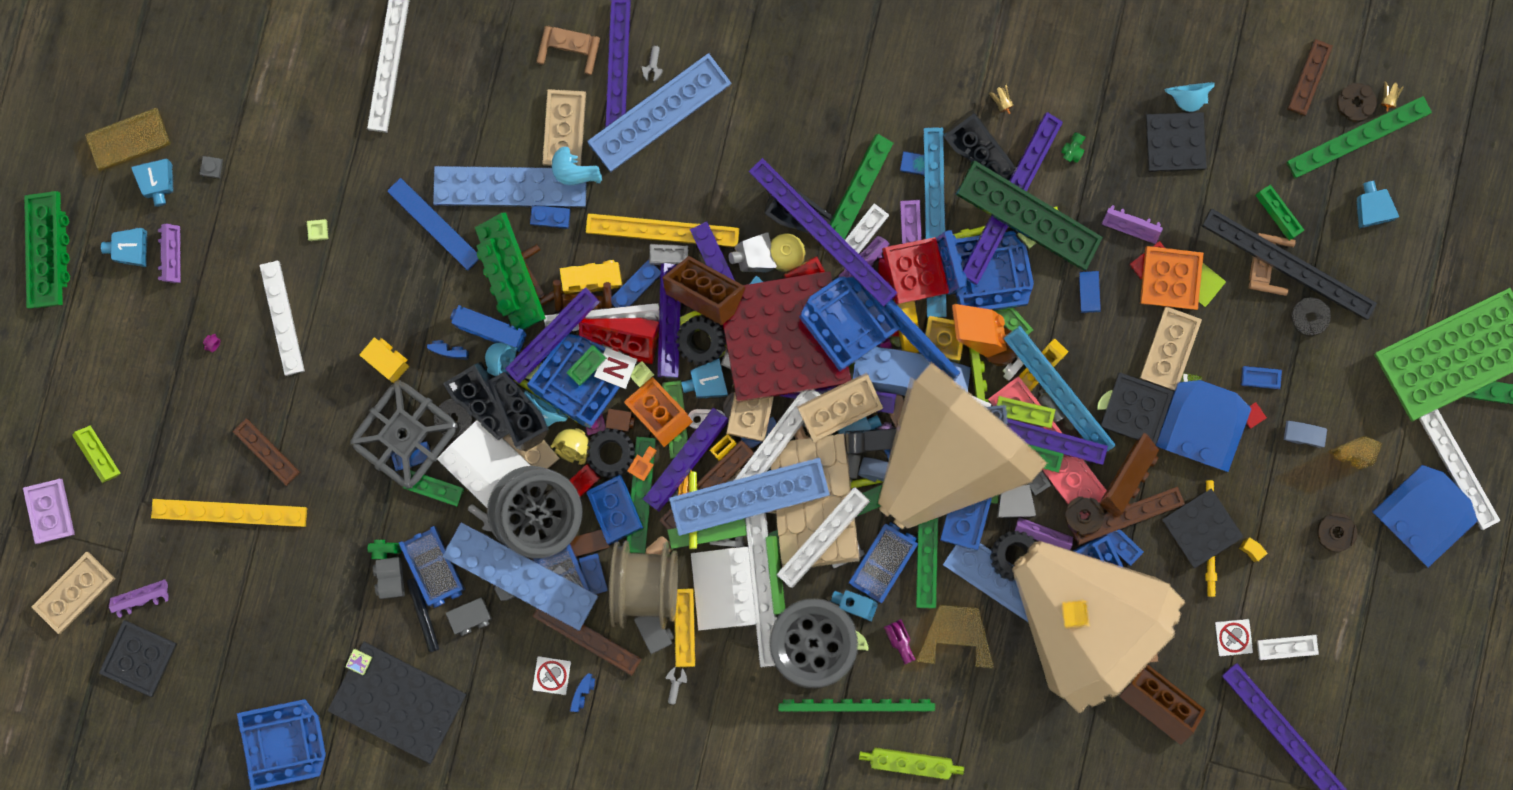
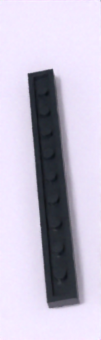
M1214 209L1209 210L1201 225L1203 228L1362 319L1369 320L1377 304L1376 302Z

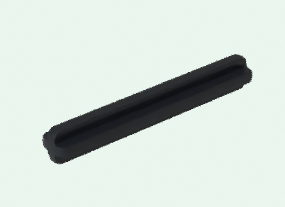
M412 578L407 580L428 650L429 652H435L439 650V645L422 592L416 579Z

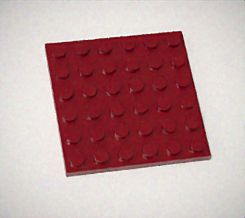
M831 271L743 285L745 286V291L735 314L723 323L737 403L836 387L851 380L849 366L839 371L799 318L809 297L832 282Z

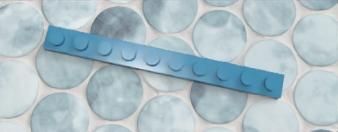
M924 128L926 239L937 238L945 232L943 128ZM946 294L927 298V318L929 316L946 318Z

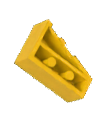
M614 260L604 261L603 264L590 263L584 266L560 268L562 287L565 294L578 295L585 287L590 292L603 291V284L605 282L611 283V289L622 287L619 263L614 262Z

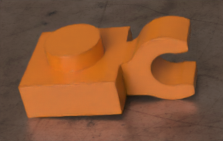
M649 446L643 457L639 455L635 457L627 471L645 481L654 464L650 463V460L657 450Z

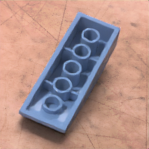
M875 347L855 361L853 379L867 373L875 391L905 396L910 377L917 380L931 363L922 354ZM951 362L961 372L955 383L968 392L971 367Z

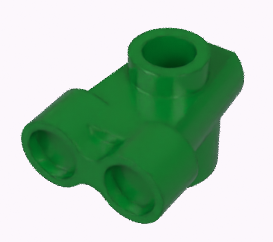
M1075 132L1071 142L1064 145L1061 151L1064 154L1062 158L1069 162L1074 161L1078 163L1084 153V149L1080 148V145H1082L1086 137Z
M374 540V544H368V552H372L371 559H387V553L400 554L402 551L399 543L385 544V540Z

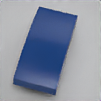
M1099 271L1079 272L1081 313L1101 312Z
M442 340L432 341V344H427V348L438 355L453 359H469L468 351L466 349L463 350V347H452V350L449 351V345Z
M587 674L579 684L570 711L580 712V708H584L585 697L582 696V693L589 694L590 690H594L595 678H592L593 674Z

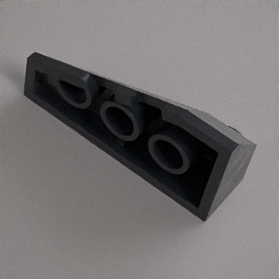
M971 109L950 127L943 135L954 151L971 162L977 161L1003 178L1010 180L1016 169L1015 165L974 110Z
M791 186L828 224H830L833 218L832 215H830L828 212H826L812 200H810L797 189H795L793 186ZM770 194L764 214L780 225L809 233Z
M479 362L443 384L453 401L460 404L470 416H473L481 423V426L497 440H500L508 435L509 431L488 381L491 377L482 362Z
M502 372L488 381L515 448L528 451L542 443L549 429L539 409L506 372Z

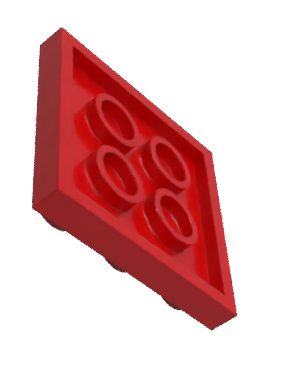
M936 237L882 248L891 287L897 292V295L894 297L896 304L949 293Z

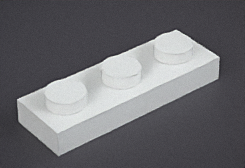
M874 203L845 241L859 254L886 221L889 214Z
M1316 635L1257 641L1259 660L1319 654Z

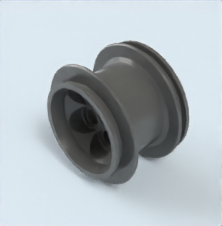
M806 599L790 605L778 616L770 633L769 646L773 662L785 678L799 686L819 688L837 682L850 670L857 655L858 637L852 620L840 607L821 599ZM810 619L813 622V628L811 630H804L802 627L803 620ZM824 623H829L832 626V632L828 635L823 634L821 631V626ZM793 633L798 634L800 637V642L797 645H792L789 642V636ZM810 638L812 640H814L815 638L819 640L817 642V644L819 645L818 648L809 647ZM830 642L837 643L838 650L836 653H830L827 650V645ZM798 652L806 655V660L802 664L795 661V655ZM818 656L825 659V665L821 668H817L814 665V659Z

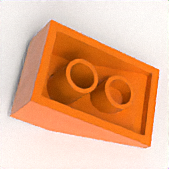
M959 304L952 305L956 339L987 358L1007 351V342L1004 340L1006 336L1004 332L1005 321L1000 314L990 309Z
M653 377L624 401L627 407L663 447L693 422L682 407Z

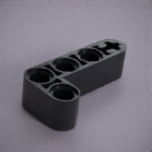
M897 428L846 431V452L863 453L870 450L892 449Z

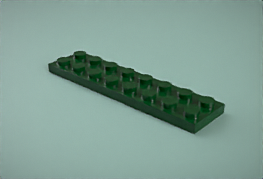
M977 161L971 163L955 194L1083 271L1087 270L1103 238Z

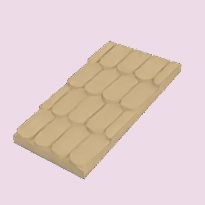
M844 434L825 436L815 442L811 438L789 441L771 465V470L820 458L830 496L776 510L782 568L852 491ZM855 518L812 567L860 561Z

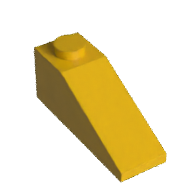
M1054 339L1042 351V354L1054 367L1069 351ZM1028 368L1019 375L1030 392L1039 383Z

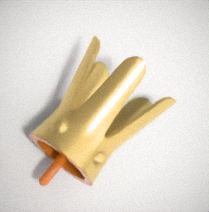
M1384 82V97L1381 105L1387 107L1386 111L1389 108H1396L1397 99L1404 86L1399 91L1397 83H1394L1388 96L1387 82Z
M1006 84V92L1004 88H997L1001 101L994 93H989V95L997 103L1000 112L1007 110L1010 114L1009 108L1014 105L1009 98Z

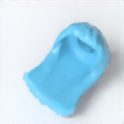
M561 147L555 152L552 158V172L558 182L565 185H578L588 181L601 183L602 175L598 166H577L573 164L578 162L573 160L577 159L578 156L570 154L568 147Z

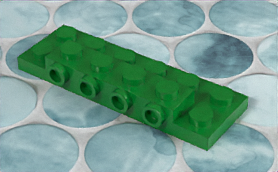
M53 191L24 195L26 305L29 309L63 305L62 288L67 287V282L70 281V274L67 272V263H69L70 257L66 252V245L69 243L66 226L69 224V219L66 212L61 211L60 192Z
M500 213L475 227L481 243L477 245V257L483 262V273L486 278H489L491 283L490 292L497 299L498 304L496 307L498 312L503 316H508L511 325L517 331L518 328L525 330L545 320V314L507 214Z

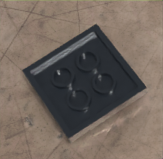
M1204 112L1146 115L1148 172L1207 169Z
M1119 372L1100 426L1138 440L1145 433L1156 445L1174 391Z
M1212 488L1162 519L1194 569L1244 538Z
M123 620L99 674L153 697L178 643L127 620Z

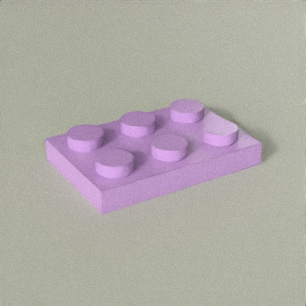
M63 479L23 488L35 544L75 535Z

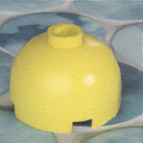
M786 233L772 239L771 255L777 266L775 269L789 272L803 263L805 248L799 238Z
M578 428L561 431L551 445V448H556L555 453L571 463L574 460L579 461L578 464L580 465L585 464L589 454H586L587 450H590V446L587 445L589 440L585 436V432Z

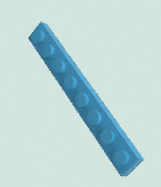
M1021 326L1007 334L1004 340L1085 440L1108 446L1107 452L1111 450L1115 443Z

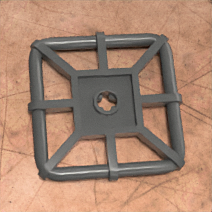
M397 380L387 389L374 408L371 407L370 413L350 440V445L360 455L375 465V469L384 472L399 485L410 489L419 482L431 464L437 461L438 455L453 437L458 426L448 414L434 405L430 398H425L410 385ZM402 391H405L421 404L413 416L404 411ZM396 393L397 411L388 420L380 411L393 394ZM428 409L447 424L425 427L418 420L425 410ZM376 417L386 424L378 435L361 438ZM401 430H407L406 438L400 439L401 434L399 432ZM447 430L432 452L420 444L428 433ZM381 441L388 449L378 459L361 444ZM418 448L428 457L411 478L409 458ZM394 452L402 457L404 478L386 465L387 460Z

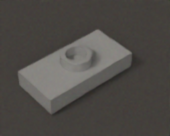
M650 244L649 265H661L663 263L678 265L688 257V246Z

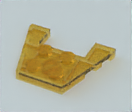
M939 605L917 662L935 663L936 643L976 646L975 667L993 668L979 608Z

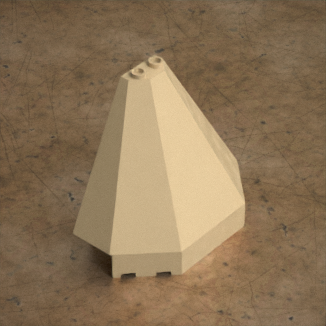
M931 363L917 380L910 377L878 499V504L881 505L879 510L887 517L891 514L895 518L894 523L901 529L904 527L911 528L1032 482L1047 462L966 390Z
M1042 541L1033 543L1029 547L1028 553L1024 557H1020L1012 568L1049 689L1061 698L1064 697L1078 713L1084 711L1089 704L1093 707L1103 702L1105 696L1110 694L1113 697L1125 688L1173 637L1175 631L1172 627L1178 623L1181 614L1178 610L1185 603L1170 587V584L1156 577ZM1087 601L1089 626L1065 629L1062 602Z

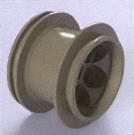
M627 540L624 541L623 546L620 545V542H615L610 577V617L612 626L616 627L617 623H620L621 628L624 629L628 616L660 617V626L664 630L667 617H670V621H674L676 615L678 590L677 551H673L672 555H670L669 544L665 542L662 554L630 553V546Z

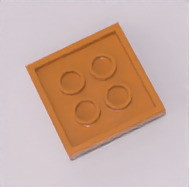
M1150 246L1145 247L1140 304L1198 310L1204 253Z

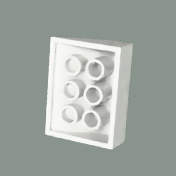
M478 420L437 458L486 507L488 506L493 488L504 475L514 469L531 466L503 438L497 440L481 426Z
M748 547L691 553L698 630L756 625Z

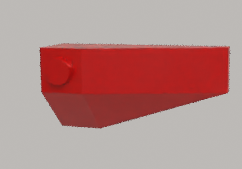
M644 318L583 319L579 323V335L599 345L604 343L612 347V350L628 354L630 357L637 359L638 362L642 361L643 363L653 364L659 338V322Z

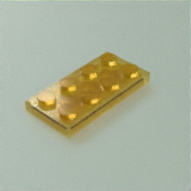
M157 108L85 134L99 171L171 144Z

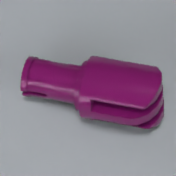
M897 620L885 626L884 629L892 647L899 650L904 664L916 660L909 647L911 639L902 620Z

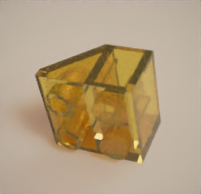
M1363 436L1335 447L1329 453L1333 454V458L1342 462L1347 460L1352 462V466L1363 469V467L1367 468L1375 464L1382 443Z

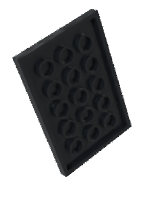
M364 641L359 651L372 657L365 674L362 675L349 669L328 711L432 764L467 694Z

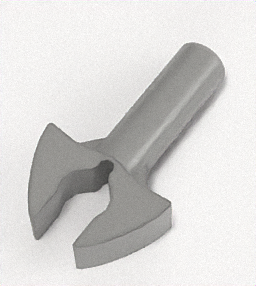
M658 46L652 47L650 64L647 67L642 66L646 81H648V74L652 69L655 73L654 82L663 73V70L657 67L660 49Z
M471 504L468 507V511L484 522L483 530L491 531L487 514Z
M676 667L666 676V679H670L672 682L668 699L669 704L676 703L679 685L682 682L687 683L684 669H682L681 677L677 681L674 677Z

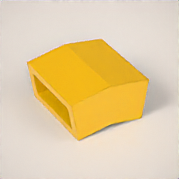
M727 434L710 451L720 461L737 444ZM731 442L724 450H722V451L717 455V453H718L727 443Z
M1250 537L1245 538L1239 547L1240 550L1249 555L1253 562L1259 561L1268 554L1258 542Z
M1087 601L1062 602L1065 629L1089 626Z

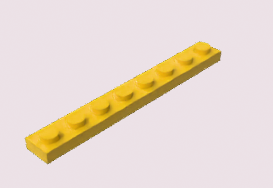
M588 214L586 234L696 244L690 229L700 224ZM709 225L718 246L735 248V245L738 244L739 228Z
M153 499L151 518L306 527L307 508Z

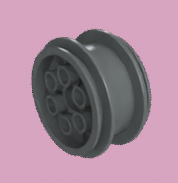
M524 466L510 471L495 485L489 497L487 517L492 533L502 545L528 558H546L561 552L575 538L582 520V505L577 490L566 477L544 467ZM549 484L552 487V489L548 491L546 494H543L547 485ZM523 486H525V488H524V493H525V494H523V492L521 491V488H522ZM536 486L537 492L531 496L530 489ZM519 494V501L514 504L512 499L514 495ZM551 498L550 506L546 507V499ZM509 505L514 507L513 510H508ZM536 509L540 511V513H536L534 515L528 512L535 511ZM561 510L560 517L553 516L551 511ZM516 513L517 519L511 523L510 516ZM548 517V524L543 526L542 520ZM531 525V532L526 534L525 527ZM519 526V532L516 536L513 531ZM538 529H541L546 536L541 540Z

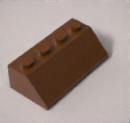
M690 256L686 257L662 277L665 293L668 296L720 325L735 314L745 291V286Z
M1144 433L1134 443L1099 502L1104 510L1117 518L1122 513L1126 514L1131 506L1128 503L1131 497L1135 498L1140 491L1138 485L1140 482L1144 483L1149 475V472H1147L1150 466L1153 467L1159 458L1156 456L1159 449L1147 434Z
M1148 664L1125 686L1119 695L1126 703L1180 745L1194 733L1206 711Z

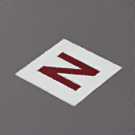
M606 347L604 355L607 359L597 369L594 377L626 389L637 359Z

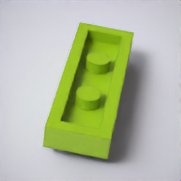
M998 396L996 406L1006 405L1008 419L1051 429L1056 409Z
M91 426L75 431L72 434L102 483L120 474V471Z

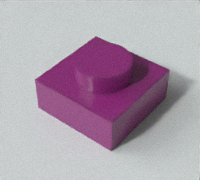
M602 414L592 428L586 427L588 436L606 429Z

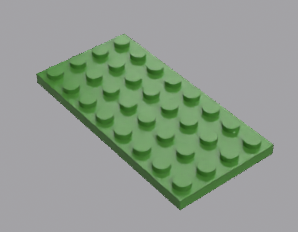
M1511 288L1374 354L1411 422L1513 373V292Z

